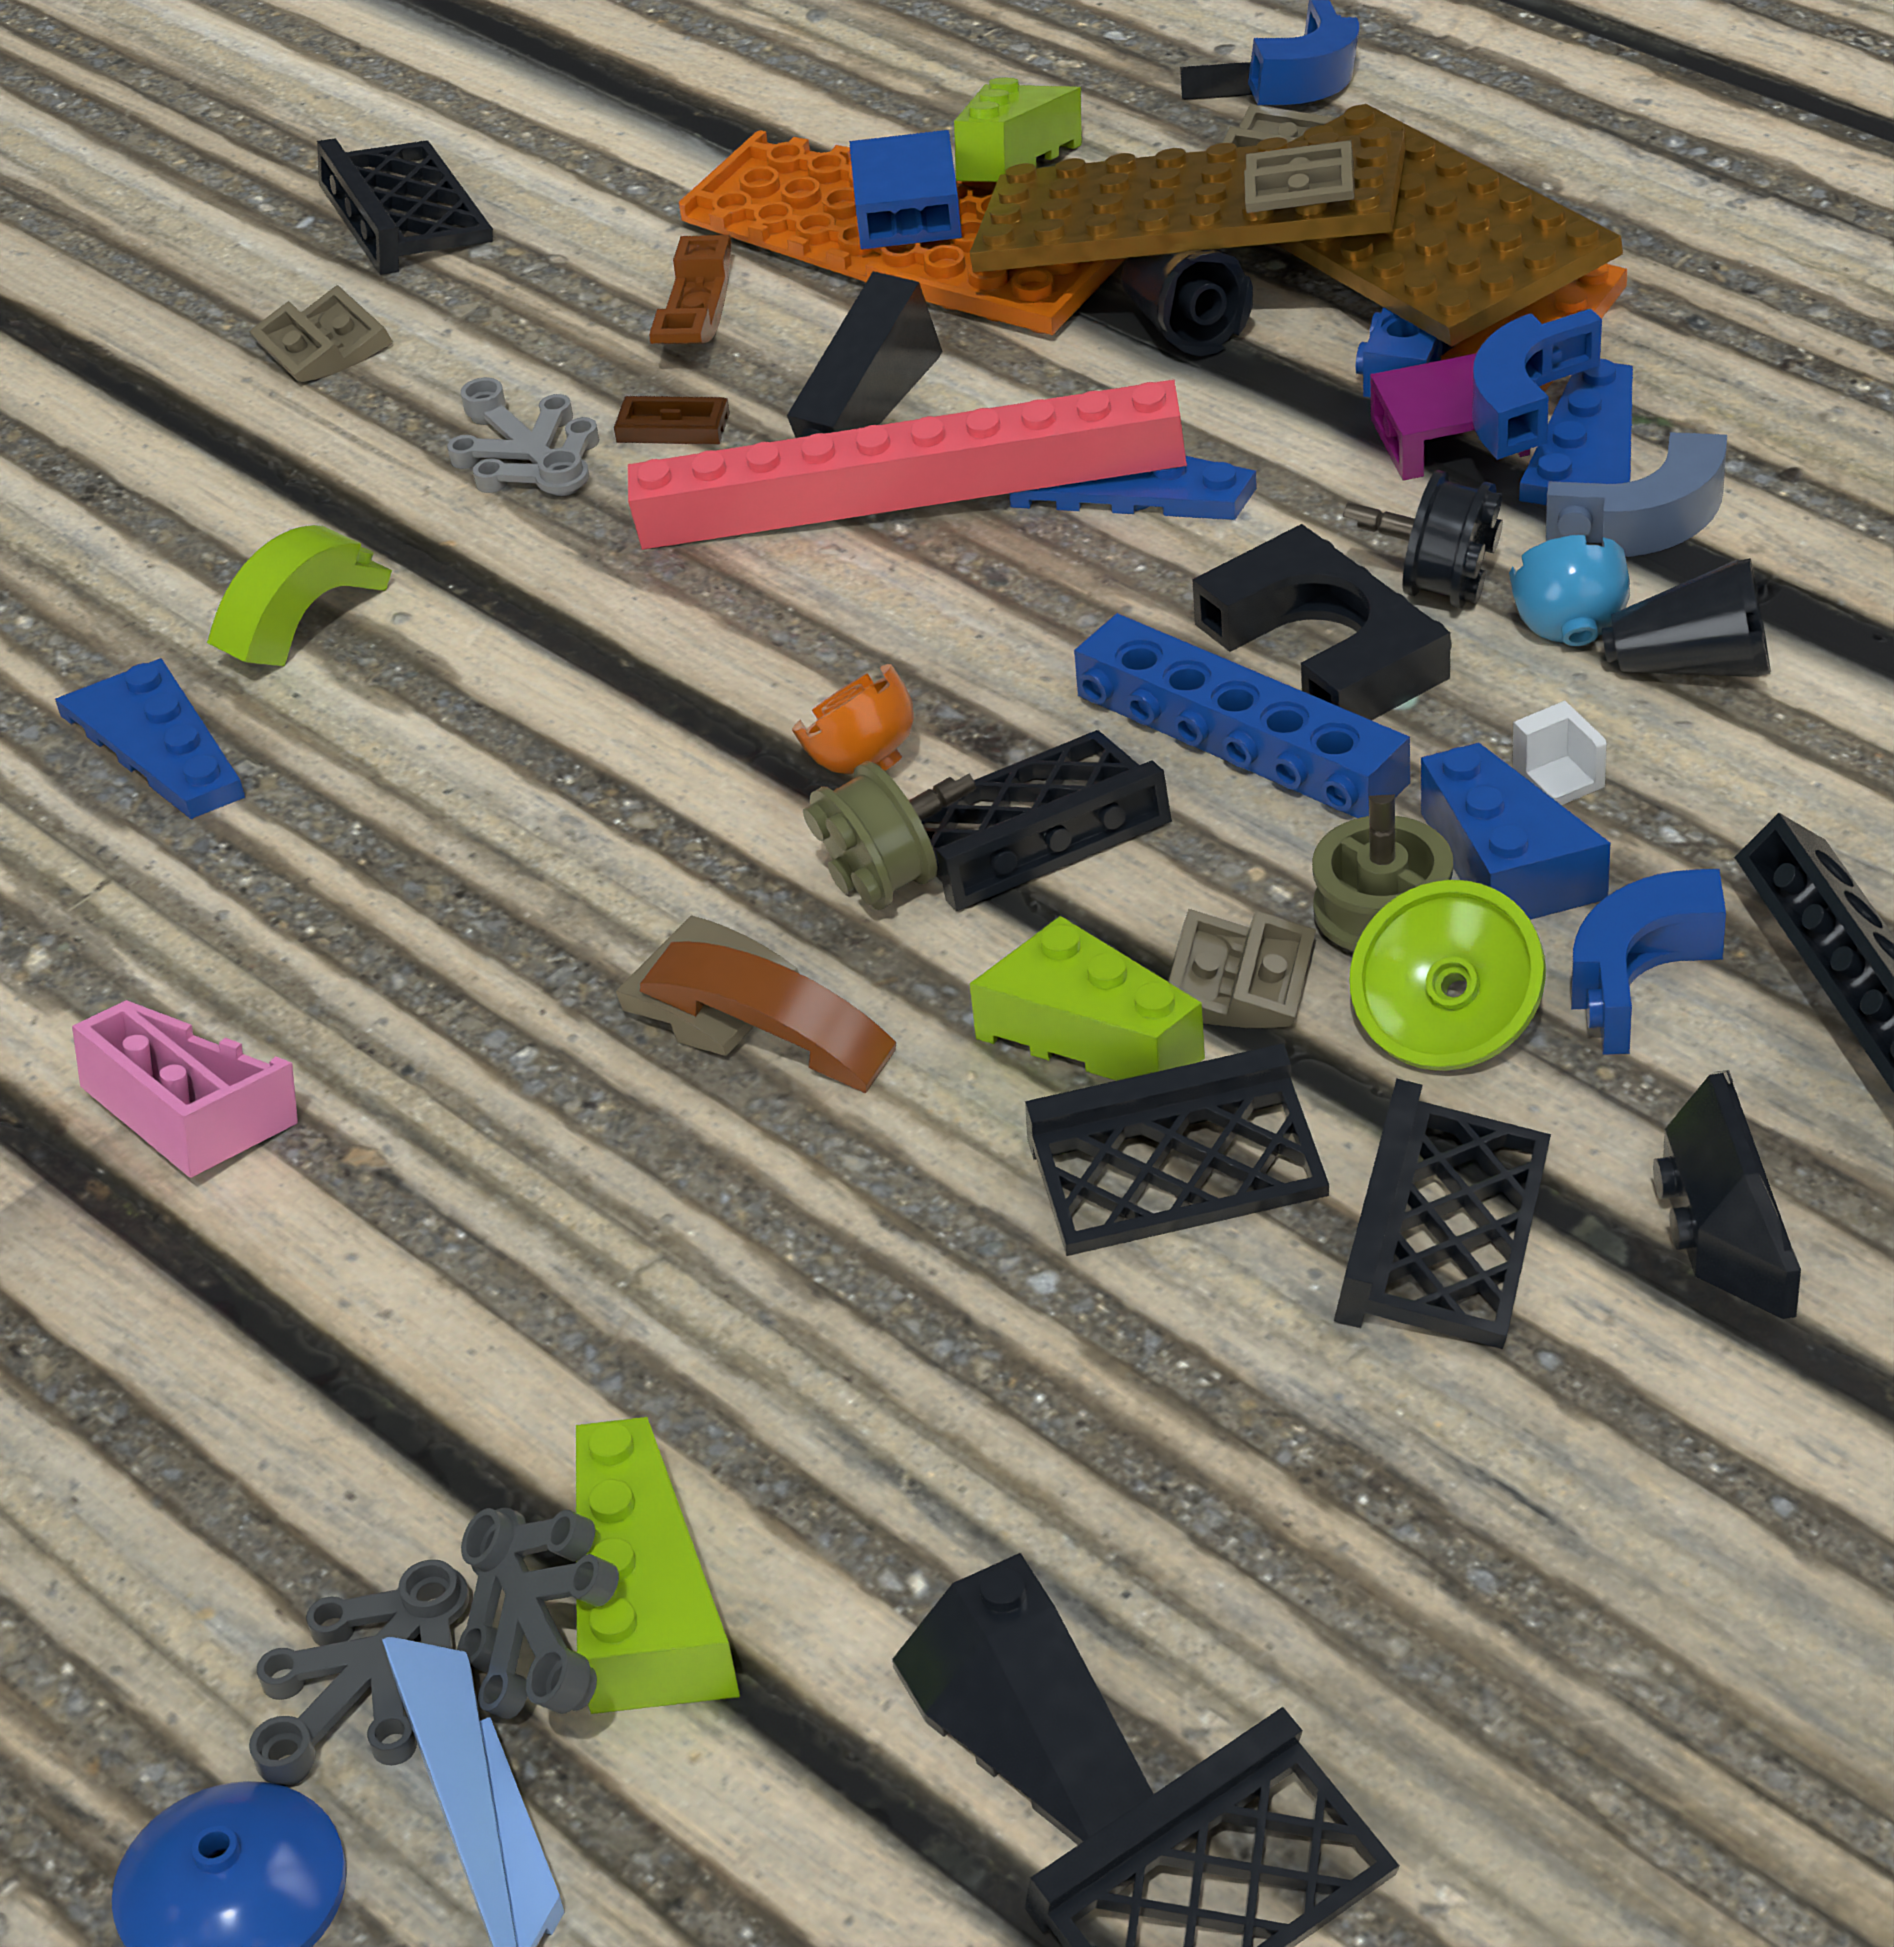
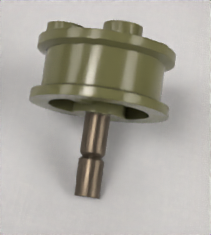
M865 761L854 769V779L834 791L828 787H820L813 791L810 795V806L803 809V816L813 835L819 841H823L833 859L828 862V869L840 890L848 894L856 889L868 905H871L876 910H882L891 905L893 892L913 880L919 884H926L936 877L937 863L935 854L921 822L942 810V806L947 807L976 790V785L970 773L957 781L948 777L934 785L933 789H927L908 800L895 781L880 766L871 761Z
M1395 794L1369 796V816L1353 819L1335 827L1320 840L1313 853L1312 873L1317 886L1313 898V912L1318 927L1335 944L1354 952L1357 942L1368 923L1391 900L1417 886L1452 879L1453 854L1449 844L1432 827L1411 818L1395 816Z

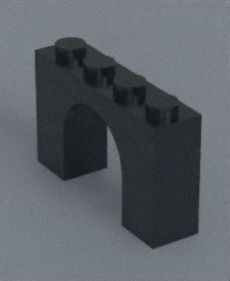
M1303 524L1192 579L1195 625L1229 652L1282 625L1296 621L1326 620L1343 624L1355 630L1356 633L1349 638L1301 662L1302 691L1369 720L1376 719L1450 679L1451 632L1442 623L1433 620L1411 604L1402 594L1396 593L1374 577L1368 569L1359 566L1336 549L1330 541L1321 538Z

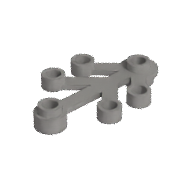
M489 377L477 378L467 382L461 388V398L465 414L471 417L472 421L476 424H491L507 439H479L472 435H460L448 442L447 448L452 466L459 469L473 467L475 484L479 491L493 493L502 490L508 482L536 483L542 491L556 496H567L575 493L588 481V465L581 458L584 451L596 447L599 443L597 424L595 420L588 417L573 419L569 397L562 394H553L543 398L539 403V417L531 432L505 408L506 402L502 384L497 379ZM565 426L567 439L562 448L550 449L549 447L558 427ZM482 458L530 460L533 464L503 463L498 459L482 460Z

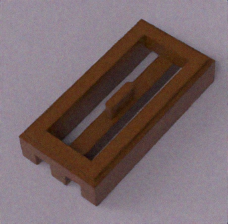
M625 396L614 425L616 443L720 444L722 439L721 432H724L726 427L725 419H728L730 415L728 398Z

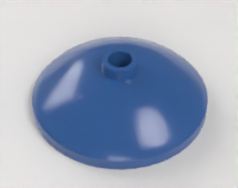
M243 1781L203 1789L175 1802L158 1814L140 1831L130 1844L117 1869L113 1884L112 1912L117 1932L124 1947H313L330 1926L343 1898L347 1874L344 1849L336 1827L324 1810L313 1800L291 1788L267 1782ZM226 1851L219 1857L211 1858L213 1855L217 1853Z

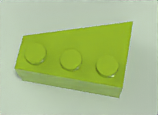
M1059 916L969 983L977 1040L995 1044L998 1037L1030 1046V1055L1049 1061L1053 1053L1082 1061L1085 1062L1086 1072L1115 1081L1193 1064L1205 1059L1202 1002L1062 916Z

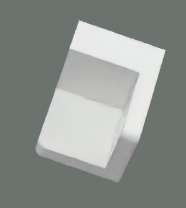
M1566 701L1513 722V769L1560 805L1605 787L1606 740Z

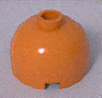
M892 664L880 667L885 678L874 683L867 673L812 709L818 720L809 728L805 727L801 719L792 728L793 733L804 750L817 764L831 772L851 775L854 773V769L865 761H871L886 771L902 758L897 748L909 737L914 720L912 699Z

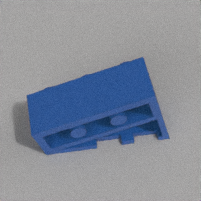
M1481 743L1457 747L1421 757V814L1428 826L1440 833L1449 844L1453 854V869L1460 880L1476 882L1496 889L1513 900L1530 920L1600 902L1608 896L1611 843Z

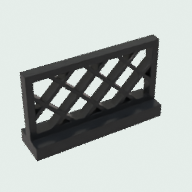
M336 138L317 141L319 185L380 275L399 272V256L493 242V228L428 140L345 152ZM423 159V161H422L421 163H416V162H412V161H411V160ZM363 167H372V168H375V169H374V170H371V169H366V168H363ZM391 172H392V173H397V174L405 175L406 177L403 178V177L391 175L390 173H391ZM422 180H425V181L434 182V183H437V184H436V185H432V184L424 183V182H421V181H422ZM375 187H380V188L388 189V190H391V191H390V192H386V191H382V190H378V189H374V188H375ZM408 194V195H412V196H417V197H421L422 199H421V200H419V199H414V198L406 197V195ZM441 202V203L453 205V207L451 208V207L439 205V204H436V203ZM391 209H394V210L403 211V212H407V213L404 215V214L392 212V211H390V210H391ZM422 217H427V218L435 219V220H438V221H437V222H432V221L424 220V219H421V218H422ZM456 224L466 228L453 227V225ZM407 231H408V232H412V233H416V234H420V235H414V236L404 237V234H405Z
M1095 730L975 779L976 790L947 807L942 806V810L921 823H940L938 828L924 829L935 854L937 863L936 877L943 884L945 899L956 911H959L1172 822L1164 770L1153 760L1139 765L1103 733ZM1093 754H1097L1100 757L1098 762H1076ZM1032 779H1047L1045 784L1025 783ZM1064 780L1088 781L1085 786L1062 785ZM981 800L994 801L992 806L971 805ZM1011 802H1035L1032 808L1009 807ZM958 823L981 824L978 830L955 829Z
M1284 1043L1025 1101L1027 1140L1033 1160L1038 1162L1066 1256L1329 1196V1182L1291 1080V1062ZM1282 1104L1287 1117L1276 1134L1247 1121L1253 1110ZM1210 1121L1225 1129L1213 1147L1208 1148L1182 1135L1187 1126ZM1236 1134L1266 1147L1254 1168L1223 1155ZM1291 1134H1293L1296 1143L1288 1140ZM1143 1135L1160 1143L1147 1163L1117 1150L1123 1140ZM1172 1149L1202 1162L1188 1183L1159 1170V1167ZM1080 1150L1095 1158L1083 1176L1079 1178L1056 1167L1053 1156ZM1279 1153L1304 1165L1308 1178L1283 1183L1265 1173ZM1107 1163L1136 1177L1123 1198L1093 1185ZM1213 1169L1244 1182L1236 1195L1223 1198L1213 1196L1200 1188ZM1148 1183L1178 1197L1170 1210L1157 1213L1145 1210L1135 1205V1202ZM1063 1188L1071 1192L1067 1198H1065ZM1083 1198L1112 1211L1104 1225L1078 1231L1075 1230L1071 1215Z
M1396 1078L1344 1276L1334 1322L1361 1328L1364 1314L1366 1313L1503 1349L1551 1134L1419 1101L1423 1085ZM1426 1127L1455 1134L1463 1145L1440 1153L1425 1135ZM1507 1147L1532 1155L1530 1162L1507 1170L1492 1151ZM1419 1155L1423 1158L1421 1162H1418ZM1475 1158L1491 1178L1468 1186L1453 1167ZM1436 1174L1451 1194L1428 1202L1413 1183ZM1525 1182V1187L1523 1189L1520 1186V1184ZM1503 1192L1518 1211L1496 1220L1480 1200ZM1408 1204L1412 1210L1405 1212ZM1464 1208L1479 1227L1456 1236L1441 1216ZM1424 1224L1440 1244L1416 1253L1401 1233ZM1511 1232H1514L1513 1239L1508 1235ZM1491 1241L1507 1262L1485 1271L1468 1250ZM1395 1254L1399 1261L1392 1263ZM1452 1258L1467 1276V1279L1444 1288L1428 1267ZM1411 1274L1427 1295L1416 1300H1410L1387 1294L1385 1289L1387 1284ZM1503 1282L1502 1290H1500L1497 1284ZM1480 1292L1496 1312L1495 1321L1467 1315L1456 1302Z
M1281 1707L1030 1877L1025 1909L1041 1931L1045 1933L1051 1929L1063 1947H1098L1090 1945L1075 1925L1076 1921L1095 1908L1129 1914L1125 1947H1135L1139 1916L1186 1924L1183 1947H1193L1196 1926L1242 1934L1241 1947H1251L1252 1936L1268 1938L1257 1947H1295L1395 1876L1400 1865L1300 1744L1299 1741L1303 1730L1286 1709ZM1294 1772L1315 1798L1313 1819L1267 1812L1270 1788ZM1258 1797L1257 1810L1243 1808ZM1324 1810L1335 1823L1323 1821ZM1220 1822L1255 1827L1251 1863L1205 1855L1208 1831ZM1265 1829L1310 1837L1307 1872L1261 1864ZM1321 1839L1352 1844L1370 1867L1352 1880L1317 1874ZM1196 1840L1195 1853L1181 1851L1185 1846ZM1158 1865L1193 1870L1188 1906L1142 1899L1144 1875ZM1202 1872L1249 1880L1244 1916L1198 1908ZM1134 1882L1132 1897L1117 1894ZM1259 1882L1305 1890L1302 1915L1289 1924L1255 1918ZM1315 1892L1330 1894L1314 1906Z

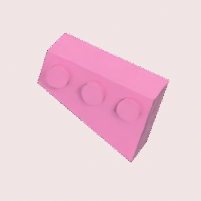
M127 1000L72 1026L80 1087L190 1178L298 1123L292 1062L275 1056L268 1064L243 1054L242 1044L225 1037L218 1045L194 1036L191 1024Z

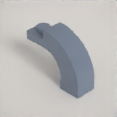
M1670 432L1668 454L1663 465L1649 476L1636 481L1619 484L1549 481L1546 541L1570 535H1585L1587 543H1602V547H1604V537L1615 541L1624 549L1625 557L1658 552L1688 540L1713 520L1722 503L1727 435Z

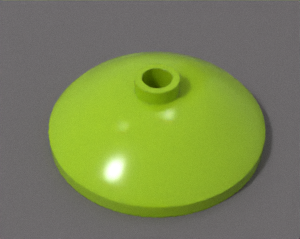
M1464 880L1436 881L1417 886L1402 893L1387 903L1371 919L1362 932L1353 953L1349 977L1350 994L1356 1015L1362 1026L1375 1043L1389 1055L1401 1062L1422 1069L1457 1070L1477 1065L1498 1055L1525 1031L1532 1021L1543 996L1546 963L1542 943L1532 922L1524 911L1509 897L1494 888L1476 882ZM1456 981L1467 982V987L1463 994L1458 997L1447 996V990L1452 983Z

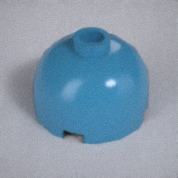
M1570 535L1548 540L1527 550L1521 555L1523 566L1517 572L1512 566L1509 572L1512 592L1521 620L1538 636L1551 641L1565 643L1570 646H1582L1593 642L1598 636L1602 635V628L1612 626L1611 614L1626 608L1630 598V579L1624 549L1615 541L1604 537V547L1599 545H1587L1585 535Z

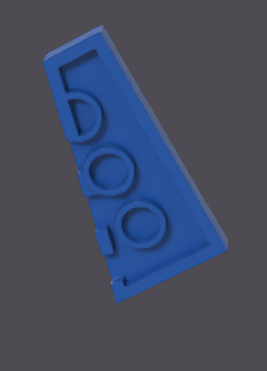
M1600 359V366L1571 375L1548 423L1547 443L1537 446L1520 481L1519 501L1547 505L1549 481L1599 484L1630 482L1633 366Z
M1186 456L1187 466L1009 493L1011 508L1030 509L1032 500L1056 501L1057 510L1080 511L1081 503L1111 504L1112 513L1134 514L1135 511L1152 506L1162 507L1164 516L1236 520L1257 489L1256 470L1233 466L1226 462H1213Z
M162 658L149 663L135 665L126 672L55 698L60 716L71 725L76 722L81 725L85 730L87 738L99 747L106 745L116 753L118 762L130 772L138 770L147 778L149 787L190 819L245 798L240 778Z

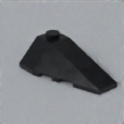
M1021 1553L952 1583L892 1658L895 1672L925 1722L943 1737L949 1733L975 1754L976 1763L995 1778L1000 1774L1031 1799L1032 1809L1077 1845L1154 1794L1055 1605Z

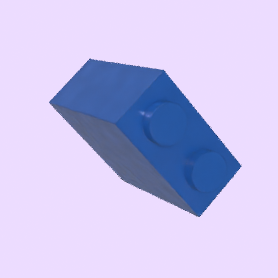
M949 130L849 141L861 249L962 238Z

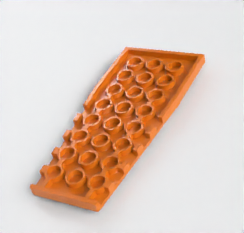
M761 130L755 132L679 201L681 220L723 235H730L732 238L867 282L873 271L917 281L920 283L926 302L940 305L945 309L959 310L985 317L990 321H1000L1030 329L1035 333H1046L1049 335H1054L1126 259L1118 258L973 272L970 250L997 182L956 181L962 238L861 249L850 147L835 145L830 152L820 153L810 151L809 139L793 137L789 142L772 144L767 142L766 131Z

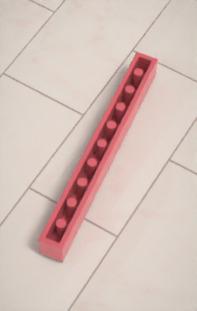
M1175 380L1146 382L1128 387L1089 391L1083 394L1050 399H1036L1025 403L993 408H979L967 412L935 417L927 416L903 422L869 425L858 429L825 434L818 433L800 438L760 442L754 445L716 451L709 450L697 454L665 459H651L645 462L628 464V502L642 550L1183 467L1187 466Z

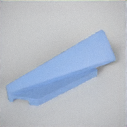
M395 1637L384 1638L382 1642L398 1692L492 1947H537L544 1933L553 1934L565 1912L492 1720L489 1717L480 1721L473 1674L468 1656L464 1651Z

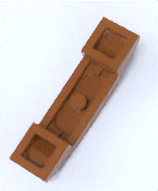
M730 235L680 236L673 258L675 281L666 309H657L649 333L650 344H701L712 340L719 326L726 298L731 256Z
M690 941L671 942L640 983V992L695 1017L706 1004L810 1051V1069L863 1093L869 1090L896 1050V1041L879 1025L829 989L785 966L726 946Z

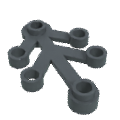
M487 1508L477 1513L468 1524L461 1543V1554L464 1561L470 1564L473 1571L478 1575L467 1627L460 1637L457 1650L466 1652L472 1668L488 1672L480 1686L478 1695L479 1705L482 1710L504 1719H511L522 1710L528 1696L531 1702L554 1712L564 1714L571 1710L578 1711L583 1709L592 1699L597 1684L596 1672L590 1667L585 1656L567 1649L544 1602L574 1597L599 1607L607 1603L613 1596L619 1580L617 1567L592 1554L586 1555L595 1537V1525L592 1520L571 1510H563L553 1519L526 1524L523 1515L510 1508H500L497 1510ZM549 1550L559 1556L577 1562L576 1564L529 1571L524 1558L529 1554ZM503 1588L505 1599L497 1629L492 1627ZM524 1634L536 1657L531 1664L527 1680L525 1677L515 1673Z
M424 1560L412 1565L403 1573L399 1581V1587L396 1590L345 1600L333 1596L319 1599L311 1605L306 1615L312 1639L319 1646L297 1651L289 1648H277L261 1657L257 1664L258 1678L264 1693L276 1700L288 1699L298 1694L303 1689L307 1679L340 1673L298 1718L293 1716L273 1717L255 1729L250 1738L249 1750L256 1770L264 1780L281 1786H291L302 1781L314 1764L316 1757L314 1746L370 1686L372 1690L374 1721H372L368 1728L367 1738L374 1758L381 1764L392 1766L401 1764L412 1757L417 1748V1740L409 1719L405 1716L404 1705L398 1692L382 1639L395 1637L413 1641L421 1634L422 1643L452 1649L450 1625L463 1615L469 1603V1590L462 1574L444 1561ZM340 1618L333 1625L321 1626L328 1619ZM389 1621L375 1636L349 1640L355 1631V1626ZM280 1670H291L287 1675L283 1677L272 1678V1676ZM402 1734V1737L396 1742L382 1743L390 1735ZM290 1755V1756L287 1757V1758L280 1759V1758H282L283 1756Z

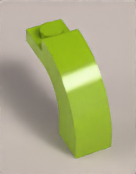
M310 525L291 529L263 545L238 571L219 604L207 643L247 663L285 666L299 621L307 608L320 595L340 586L386 591L392 570L372 561L374 553L369 549L361 547V543L329 528Z

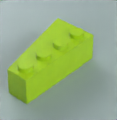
M648 1417L576 1425V1513L592 1520L595 1525L594 1541L586 1555L592 1554L614 1564L619 1573L617 1588L611 1599L604 1605L596 1607L576 1598L577 1653L587 1658L590 1667L595 1670L597 1676L596 1689L588 1703L590 1713L598 1714L740 1697L729 1642Z

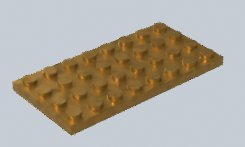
M1366 103L1352 106L1343 115L1324 125L1311 127L1302 136L1290 141L1308 140L1309 137L1323 132L1337 133L1339 137L1359 135L1363 130L1373 127H1386L1390 131L1404 130L1406 151L1392 232L1274 244L1451 347L1623 255L1621 235Z
M1373 127L1363 130L1359 135L1339 137L1337 133L1323 132L1309 137L1308 140L1287 142L1285 138L1275 137L1262 140L1256 146L1236 147L1233 143H1219L1208 147L1206 151L1188 153L1182 148H1169L1158 152L1155 156L1135 158V155L1131 153H1120L1108 157L1105 161L1085 163V160L1080 158L1063 160L1055 166L1036 168L1035 165L1029 163L1017 164L1009 167L1005 174L999 176L970 250L973 272L1180 253L1197 249H1221L1392 232L1406 151L1404 130L1390 131L1386 127ZM1351 140L1355 177L1354 199L1247 213L1244 177L1246 154Z

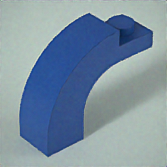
M1309 0L1304 36L1293 38H1254L1248 85L1257 105L1308 103L1330 97L1344 89L1351 81L1354 70L1359 35L1358 18L1337 15L1330 0Z
M1591 308L1544 324L1532 313L1524 315L1497 329L1481 345L1473 366L1472 419L1475 432L1480 441L1497 460L1547 443L1549 396L1540 386L1600 366L1602 319Z
M1720 869L1673 871L1640 879L1604 898L1584 919L1577 932L1573 947L1571 1010L1587 1009L1588 1028H1600L1603 1055L1630 1054L1632 1003L1629 986L1639 975L1653 967L1670 962L1723 960L1726 908Z

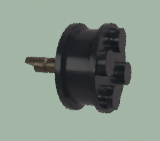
M1436 470L1425 488L1415 518L1387 511L1382 513L1379 509L1351 502L1346 504L1343 517L1358 520L1357 528L1371 532L1379 531L1380 534L1409 541L1403 569L1402 588L1404 594L1416 596L1420 589L1450 596L1451 606L1463 608L1466 601L1477 604L1480 599L1486 576V570L1481 569L1485 552L1494 554L1502 532L1503 520L1497 519L1501 507L1502 494L1496 492V485L1493 483L1484 482L1479 489L1449 482L1447 472Z

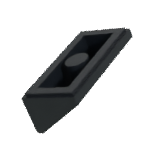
M1251 62L1180 67L1182 99L1253 95L1248 85Z

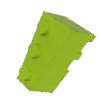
M1008 77L989 80V84H985L954 120L956 181L997 182L999 176L1006 174L1005 171L1011 166L1029 163L1036 167V157L1044 153L1045 159L1052 160L1059 156V146L1072 149L1081 146V87L1019 85L1018 79Z

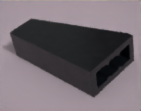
M874 271L871 273L787 414L795 438L818 433L825 434L864 428L869 425H880L938 360L943 351L919 282Z

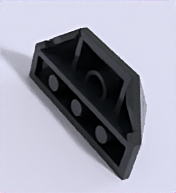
M1730 1070L1716 1071L1704 1080L1665 1128L1663 1157L1655 1158L1653 1161L1656 1191L1659 1199H1670L1672 1208L1669 1213L1672 1240L1677 1250H1687L1695 1277L1781 1319L1797 1317L1801 1268L1779 1213L1736 1093Z

